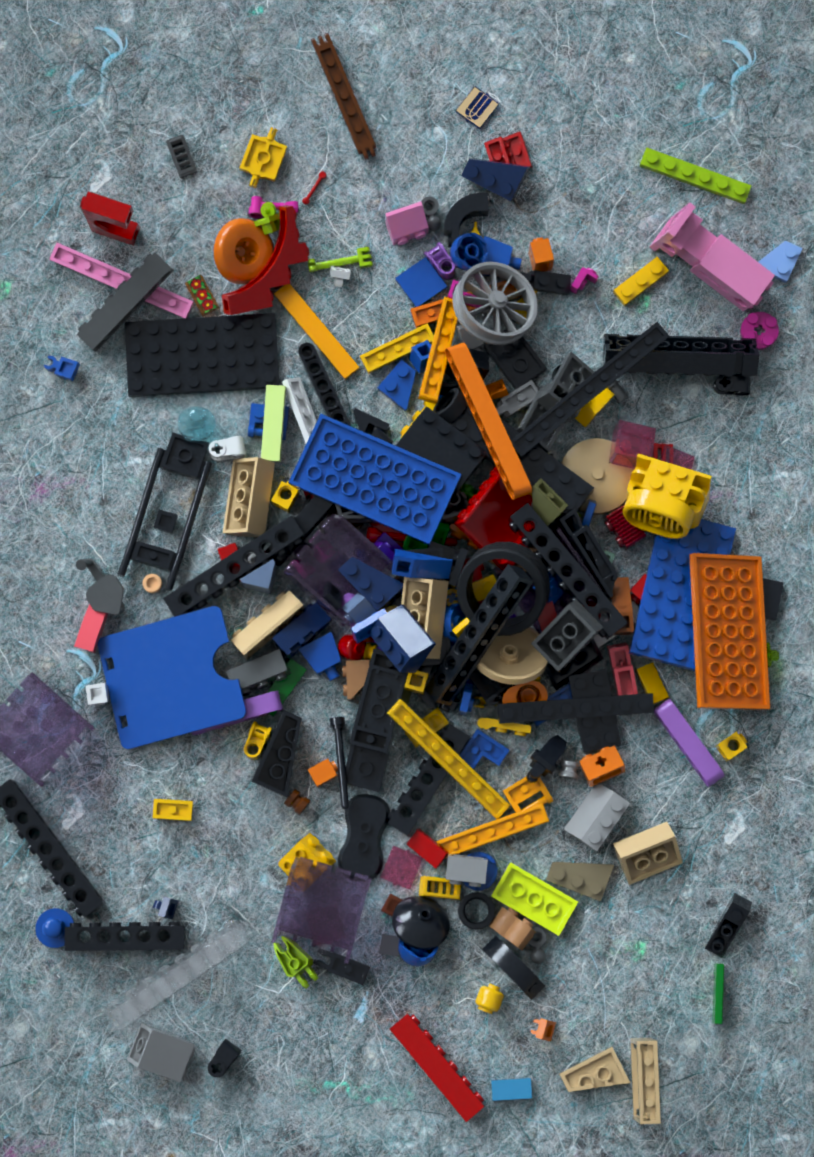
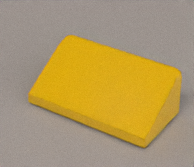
M653 662L635 670L645 693H653V704L669 698Z

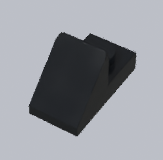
M356 408L354 409V418L360 431L367 433L368 428L371 427L373 432L380 428L387 434L390 428L389 423Z

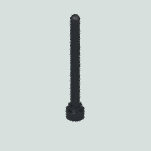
M333 717L329 721L330 727L335 733L341 807L346 810L349 808L342 735L345 717Z

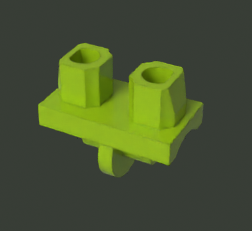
M266 202L262 204L261 214L265 218L254 221L256 227L261 225L264 235L279 230L280 213L276 214V207L273 203Z

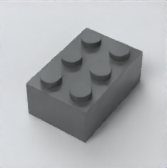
M575 600L569 603L531 644L559 672L604 627Z

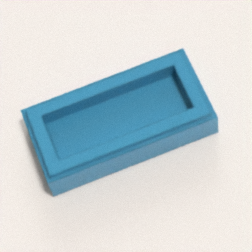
M531 1078L491 1080L492 1101L532 1098Z

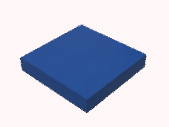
M426 257L395 278L415 307L424 305L447 289V285Z

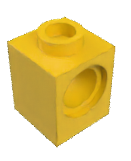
M281 481L271 503L289 513L299 495V490L296 489L297 487L290 485L289 481L287 483ZM285 491L291 493V497L287 500L281 498V494Z
M737 731L715 746L726 762L748 748L746 746L747 740L741 733L738 734ZM729 741L737 743L738 748L736 751L729 749Z

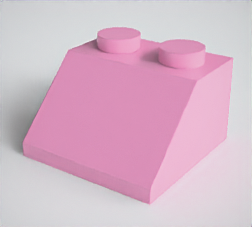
M421 201L385 213L386 227L393 245H404L410 239H421L428 234L429 227Z

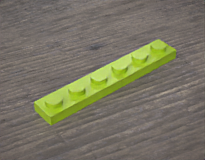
M647 147L640 163L642 168L741 204H745L752 186Z

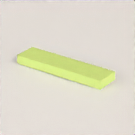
M266 385L261 458L272 462H281L286 386Z

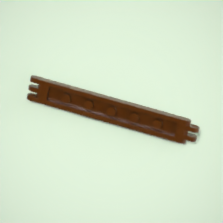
M325 33L326 41H323L320 35L318 36L319 44L316 43L314 38L311 39V43L359 155L363 154L364 159L367 160L369 159L367 151L370 152L372 157L376 156L373 150L376 148V145L328 33Z

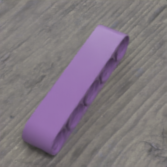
M279 691L244 699L247 709L244 718L192 732V735L206 733L269 715L273 711H282L283 706Z
M670 699L654 709L656 717L708 787L725 776L722 769Z

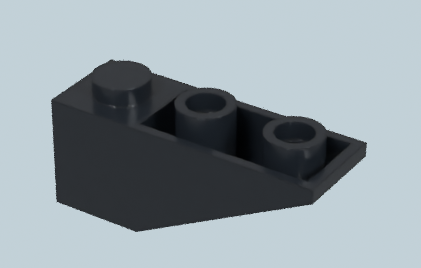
M734 893L705 949L721 958L724 956L750 912L751 901Z

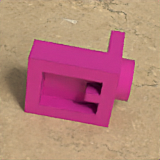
M582 267L572 283L570 291L576 294L579 289L583 290L588 282L587 280L596 284L599 276L596 275L597 273L593 269Z

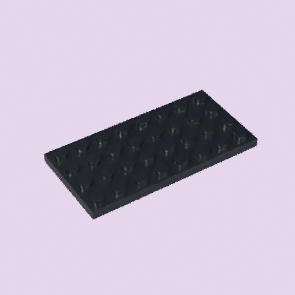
M275 313L125 322L129 397L266 389V385H279Z

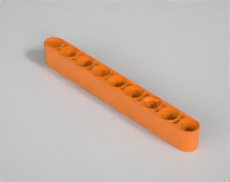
M462 342L446 348V358L509 496L515 500L531 494L532 487L467 345Z

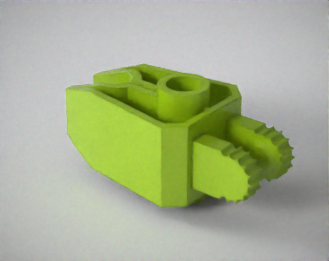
M282 936L281 938L287 946V950L285 951L279 943L275 942L273 944L275 954L288 977H296L299 983L306 989L309 987V984L302 975L305 971L314 981L319 978L311 967L313 965V958L296 942L286 936Z

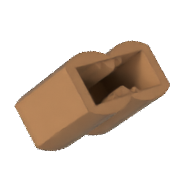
M502 907L489 927L522 951L536 933L532 929L533 924L525 918L521 921L517 918L519 914L510 907L508 910Z

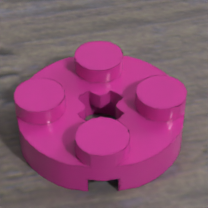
M765 312L750 313L744 319L740 328L741 338H755L758 350H764L771 346L779 334L776 318ZM758 326L762 327L765 331L761 335H757V331H754Z

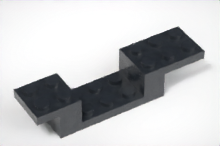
M378 645L376 649H373L349 742L351 747L345 767L347 784L380 792L394 738L392 734L395 721L387 712L399 699H402L408 673H400L385 653L378 649Z

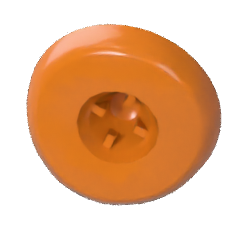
M246 218L234 219L226 223L216 237L214 243L215 264L225 279L235 284L246 285L265 267L274 251V245L270 235H264L261 225L256 227L254 221Z

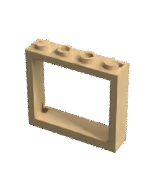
M630 1038L633 1119L639 1124H661L657 1040L652 1038Z

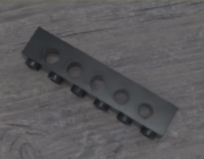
M451 724L448 728L444 726L439 734L445 742L449 741L453 744V750L458 755L470 738V736ZM431 756L428 760L424 759L418 768L421 770L417 777L413 776L408 783L410 789L407 794L404 792L401 794L397 801L400 805L396 810L392 809L387 817L389 819L388 824L407 837L448 773L442 767L435 768L432 765L433 758ZM425 774L433 777V782L429 785L422 782V777ZM414 791L422 793L423 797L420 801L412 799L411 794ZM404 807H409L412 810V815L408 818L401 815V810Z
M121 922L109 923L108 927H101V923H89V927H81V923H70V927H65V951L184 950V926H180V922H168V926H161V922H149V926H141V922H129V926H121ZM124 930L130 933V940L127 942H122L119 938L120 933ZM143 930H147L150 933V939L147 942H142L139 938V934ZM162 930H167L170 933V938L166 942L159 939V933ZM83 931H88L91 935L90 940L86 943L80 940V934ZM108 931L111 938L108 942L100 940L101 932Z

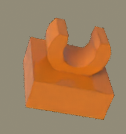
M542 1018L540 1020L535 1019L533 1022L538 1023L539 1026L537 1031L531 1030V1033L536 1035V1038L551 1042L556 1022Z

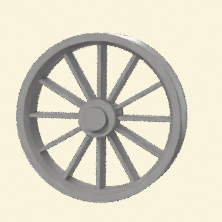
M498 262L476 264L464 274L453 293V309L459 323L470 335L488 344L506 345L517 341L533 324L537 315V298L531 284L520 272L506 264ZM482 274L490 275L491 288ZM496 276L506 280L501 291L497 290ZM474 277L477 283L479 284L480 288L475 286L468 280ZM508 283H510L517 291L506 296L503 292ZM464 288L477 297L463 295ZM521 295L525 303L510 302L508 300ZM465 303L483 306L469 312ZM514 310L527 311L526 318ZM483 312L481 315L482 324L478 323L472 316ZM491 315H493L494 331L484 327V324ZM499 318L501 319L509 333L500 332ZM509 318L519 323L523 327L516 330L515 326Z

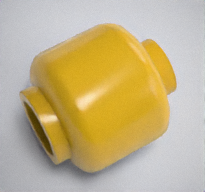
M490 983L488 987L481 986L475 1003L478 1005L477 1009L489 1014L498 1012L504 999V994L499 992L500 987Z

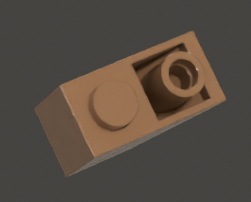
M369 660L346 661V666H342L343 677H347V685H343V696H347L348 701H352L364 688L370 664Z

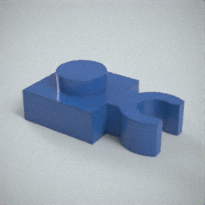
M48 356V359L53 361V364L50 366L44 365L47 371H55L54 374L58 377L70 381L74 380L80 366L79 362L62 356L60 361H58L54 356Z

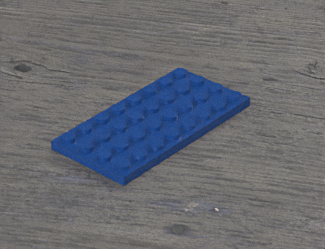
M320 414L288 483L430 545L462 474Z
M701 519L700 524L696 528L690 529L688 535L684 538L670 539L655 535L628 654L695 671L689 554L730 555L736 528Z

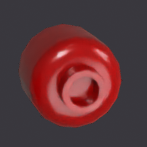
M353 634L344 635L340 639L338 651L342 657L349 660H359L364 656L365 641L357 644Z

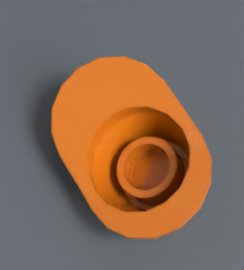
M533 680L507 689L503 695L502 704L546 701L548 693L543 684Z

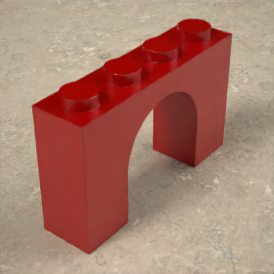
M88 191L86 197L83 196L80 207H82L81 209L91 231L134 246L140 227L138 223L130 221L134 212L132 206Z

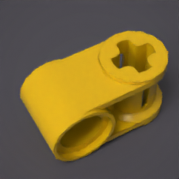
M256 721L253 722L244 746L247 758L250 760L260 758L269 740L272 727L267 728L257 724ZM257 746V754L250 755L248 753L249 747Z

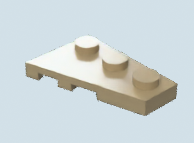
M613 1047L559 1073L568 1092L630 1083Z

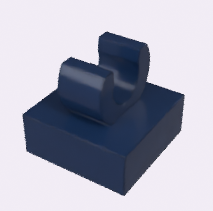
M163 897L162 902L154 901L153 908L159 909L158 916L173 920L178 900Z

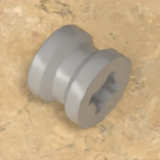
M561 760L560 765L562 768L558 776L577 779L578 774L576 772L580 763Z

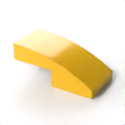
M436 708L422 718L435 733L449 724L439 708ZM405 732L407 737L417 748L419 744Z

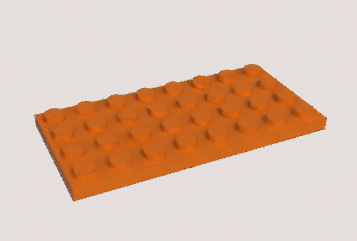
M704 553L689 554L697 708L770 709L762 557Z

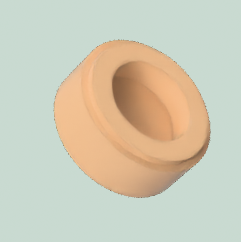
M148 574L143 579V587L148 593H157L162 588V580L156 574Z

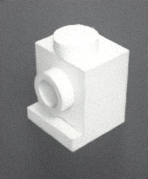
M106 683L86 686L88 705L99 706L110 701Z

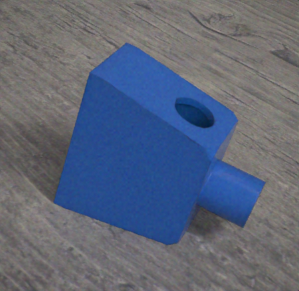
M484 236V240L487 243V252L489 251L487 262H498L520 270L522 259L511 257L512 246Z
M332 632L299 648L301 655L317 675L325 672L329 681L340 677L336 666L342 662Z

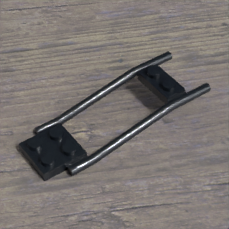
M172 432L167 450L163 448L157 449L132 532L117 573L118 576L125 577L131 559L135 562L170 571L165 589L172 591L212 466L211 462L204 461L209 447L208 442ZM159 468L193 479H199L177 553L140 541L137 542Z

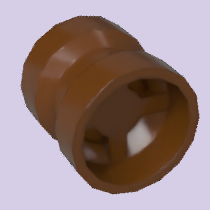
M295 789L284 804L287 807H293L294 812L300 816L311 800L307 797H301V793Z

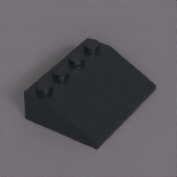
M427 406L396 445L462 474L451 500L483 463L488 453Z

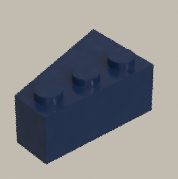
M471 158L468 160L461 176L509 201H513L530 166Z
M351 557L338 569L340 575L357 593L364 596L377 612L383 608L386 609L403 592V583L354 557Z
M317 602L313 605L310 603L303 609V613L299 617L295 616L288 623L289 625L278 631L272 639L276 646L290 660L299 652V648L307 645L332 622V619Z

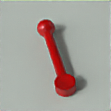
M324 171L319 173V178L307 197L303 198V204H309V199L321 180L326 178Z

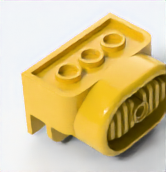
M638 454L636 467L631 473L627 488V501L623 508V515L631 525L643 531L670 539L684 538L688 535L690 529L696 528L700 524L709 501L712 476Z

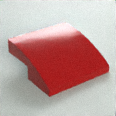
M520 131L502 138L500 136L484 143L489 160L533 167Z

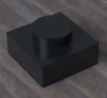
M159 509L153 528L173 534L178 515Z

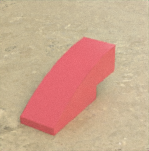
M89 604L74 645L75 648L95 654L108 613L95 611Z
M625 642L607 646L617 695L638 694L634 669L631 664L630 654H628V644Z

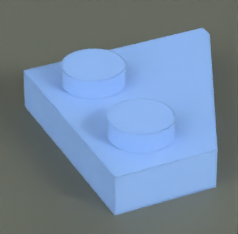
M784 241L758 262L775 275L774 278L787 283L802 248Z

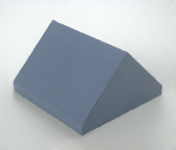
M272 559L241 578L240 581L243 587L271 594L277 571L275 561Z

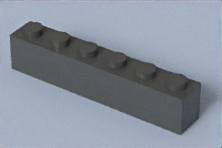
M157 253L149 254L143 260L144 264L131 272V278L127 282L123 281L118 286V291L114 295L107 297L104 301L105 305L92 313V319L88 323L84 322L78 328L79 332L76 335L93 351L97 352L174 271Z

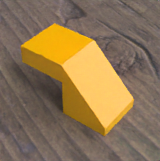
M606 388L585 405L575 419L586 428L615 394Z

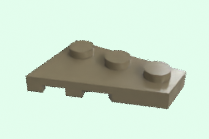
M552 862L546 881L601 901L614 865Z

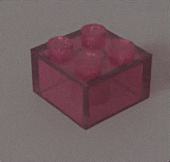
M619 420L613 430L609 463L635 469L638 454L652 458L656 428Z

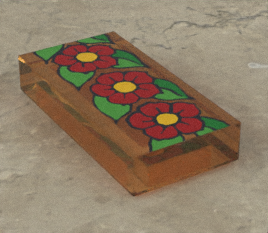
M202 275L185 282L202 317L219 308Z

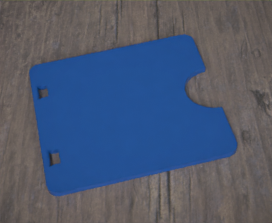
M211 606L99 639V654L122 747L133 749L236 721L246 716L247 709L239 679H225L217 673L214 667L216 652L221 646L230 642L221 608ZM107 658H112L114 669L109 670ZM120 716H126L127 727H122Z

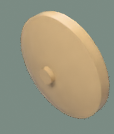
M593 438L577 443L565 454L561 463L594 487L593 493L580 508V511L586 512L590 499L597 502L593 514H605L614 511L627 500V488L634 466L629 455L622 447L606 439Z
M529 627L523 632L511 636H497L476 666L477 669L488 678L504 684H524L535 680L544 672L548 662L531 644L540 634Z

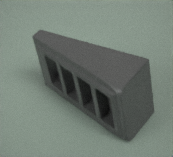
M184 135L167 140L166 143L179 177L183 178L196 173L197 169ZM185 150L184 153L175 156V153ZM188 157V160L178 163V160ZM191 164V167L186 168L184 170L180 169L183 166Z

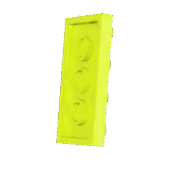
M511 862L491 895L492 898L558 936L561 934L578 903L575 899Z

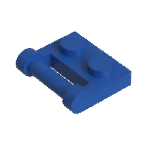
M251 403L248 437L263 436V429L255 428V424L264 423L265 404ZM285 406L282 440H286L289 417V407Z

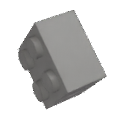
M448 854L446 880H449L450 884L461 885V881L469 882V886L481 887V884L486 882L488 859Z

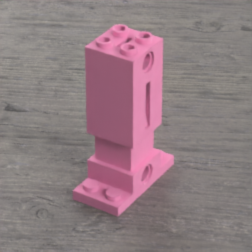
M689 202L668 220L650 245V248L654 251L660 248L671 257L675 254L692 266L690 271L740 310L745 311L748 308L752 309L754 305L757 306L763 298L761 294L765 290L768 291L773 285L772 279L775 275L725 236L720 234L716 237L700 225L703 220L692 212L696 206Z

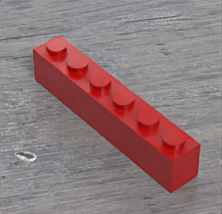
M407 1013L390 1028L391 1032L465 1122H467L484 1108L482 1104L484 1099L477 1091L475 1093L472 1092L469 1088L472 1084L465 1076L461 1078L456 1071L459 1069L452 1060L448 1062L444 1058L446 1053L440 1045L434 1046L431 1042L433 1037L426 1029L424 1031L418 1026L420 1021L414 1014L410 1016Z

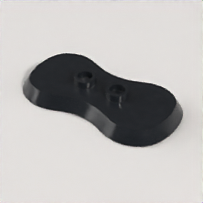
M368 794L354 796L349 801V808L345 810L347 837L338 855V866L343 875L353 880L367 881L374 879L383 867L381 837L389 822L387 817L390 809L385 800L378 796Z

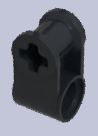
M734 374L730 377L720 375L715 380L713 389L721 395H750V377H743L740 374ZM721 381H723V383L726 385L725 388L723 387V384H720Z
M225 1039L208 1064L209 1074L213 1077L223 1076L242 1050ZM220 1063L222 1071L214 1073L212 1066Z

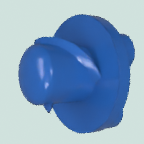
M57 908L43 912L39 916L35 927L39 941L50 948L65 946V927H70V923H74L72 916L67 911Z

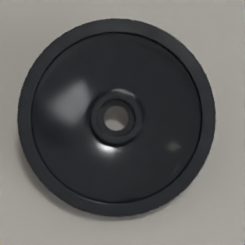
M423 896L405 898L396 906L392 915V926L396 935L402 942L412 948L419 950L434 949L440 946L449 934L450 922L447 913L437 902Z

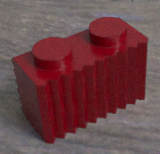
M623 505L607 515L604 524L610 533L613 531L616 535L615 541L618 546L628 550L644 540L646 534L643 530L634 527L625 519Z

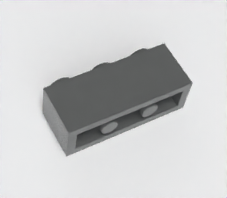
M280 649L226 671L229 680L239 679L243 696L249 695L251 690L256 688L263 689L275 680L277 682L285 680L287 675L291 674L285 656Z

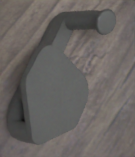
M92 558L77 560V569L84 570L87 567L97 581L86 592V599L95 611L115 615L123 613L125 610L122 602L124 588L118 578L111 574L104 575Z

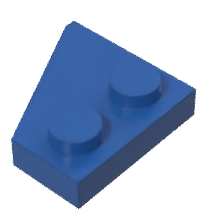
M401 359L377 387L381 393L405 412L408 409L416 370Z
M469 678L466 681L459 714L466 716L467 711L471 712L474 699L471 698L474 684Z

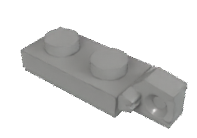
M532 380L500 399L497 403L498 408H496L500 417L503 415L505 418L512 416L532 403L539 391Z

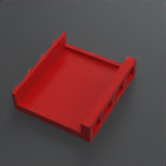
M495 467L490 472V478L480 485V491L477 495L470 498L467 508L458 514V519L454 524L480 549L495 542H513L525 546L521 541L522 537L519 533H514L509 527L508 520L511 515L525 504L529 503L531 506L532 496L528 494L515 500L511 499L497 467ZM531 524L524 525V529L528 532H532L534 529ZM506 559L492 560L501 570H504L508 564H515V562Z

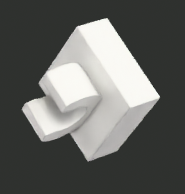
M331 266L330 276L335 277L334 286L342 287L343 279H350V269Z

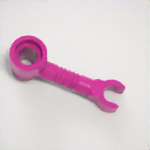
M251 197L249 217L255 219L263 217L261 206L266 202H262V197ZM297 201L273 203L276 210H279V206L289 205L293 206L296 213L298 212L299 205Z

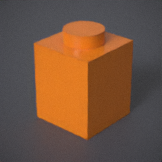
M328 758L307 769L317 788L338 777L336 774L338 768L334 760L330 762Z

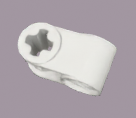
M233 436L213 441L209 445L210 457L214 461L245 457L246 450L243 436ZM215 448H219V454H216Z

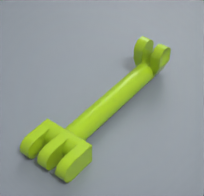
M370 247L358 248L357 255L318 263H315V259H309V272L353 263H359L360 269L373 266L372 261L365 262V260L372 258L371 254L363 255V253L370 252Z

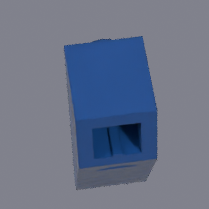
M395 549L392 574L409 578L449 579L453 560Z

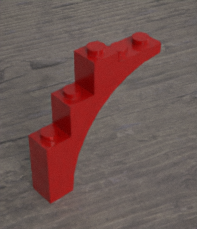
M279 206L280 226L278 239L269 261L261 272L248 284L233 292L221 295L224 314L234 315L273 307L272 301L274 297L270 288L291 284V270L288 268V265L308 261L309 248L306 242L298 241L300 234L298 228H296L295 220L297 219V214L293 206Z

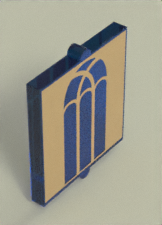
M475 86L455 112L466 119L467 123L470 122L480 130L499 106V103L489 97L488 93L485 94Z

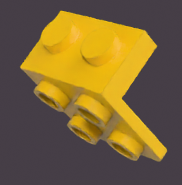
M309 833L278 862V865L302 891H305L336 860L320 844L319 840Z

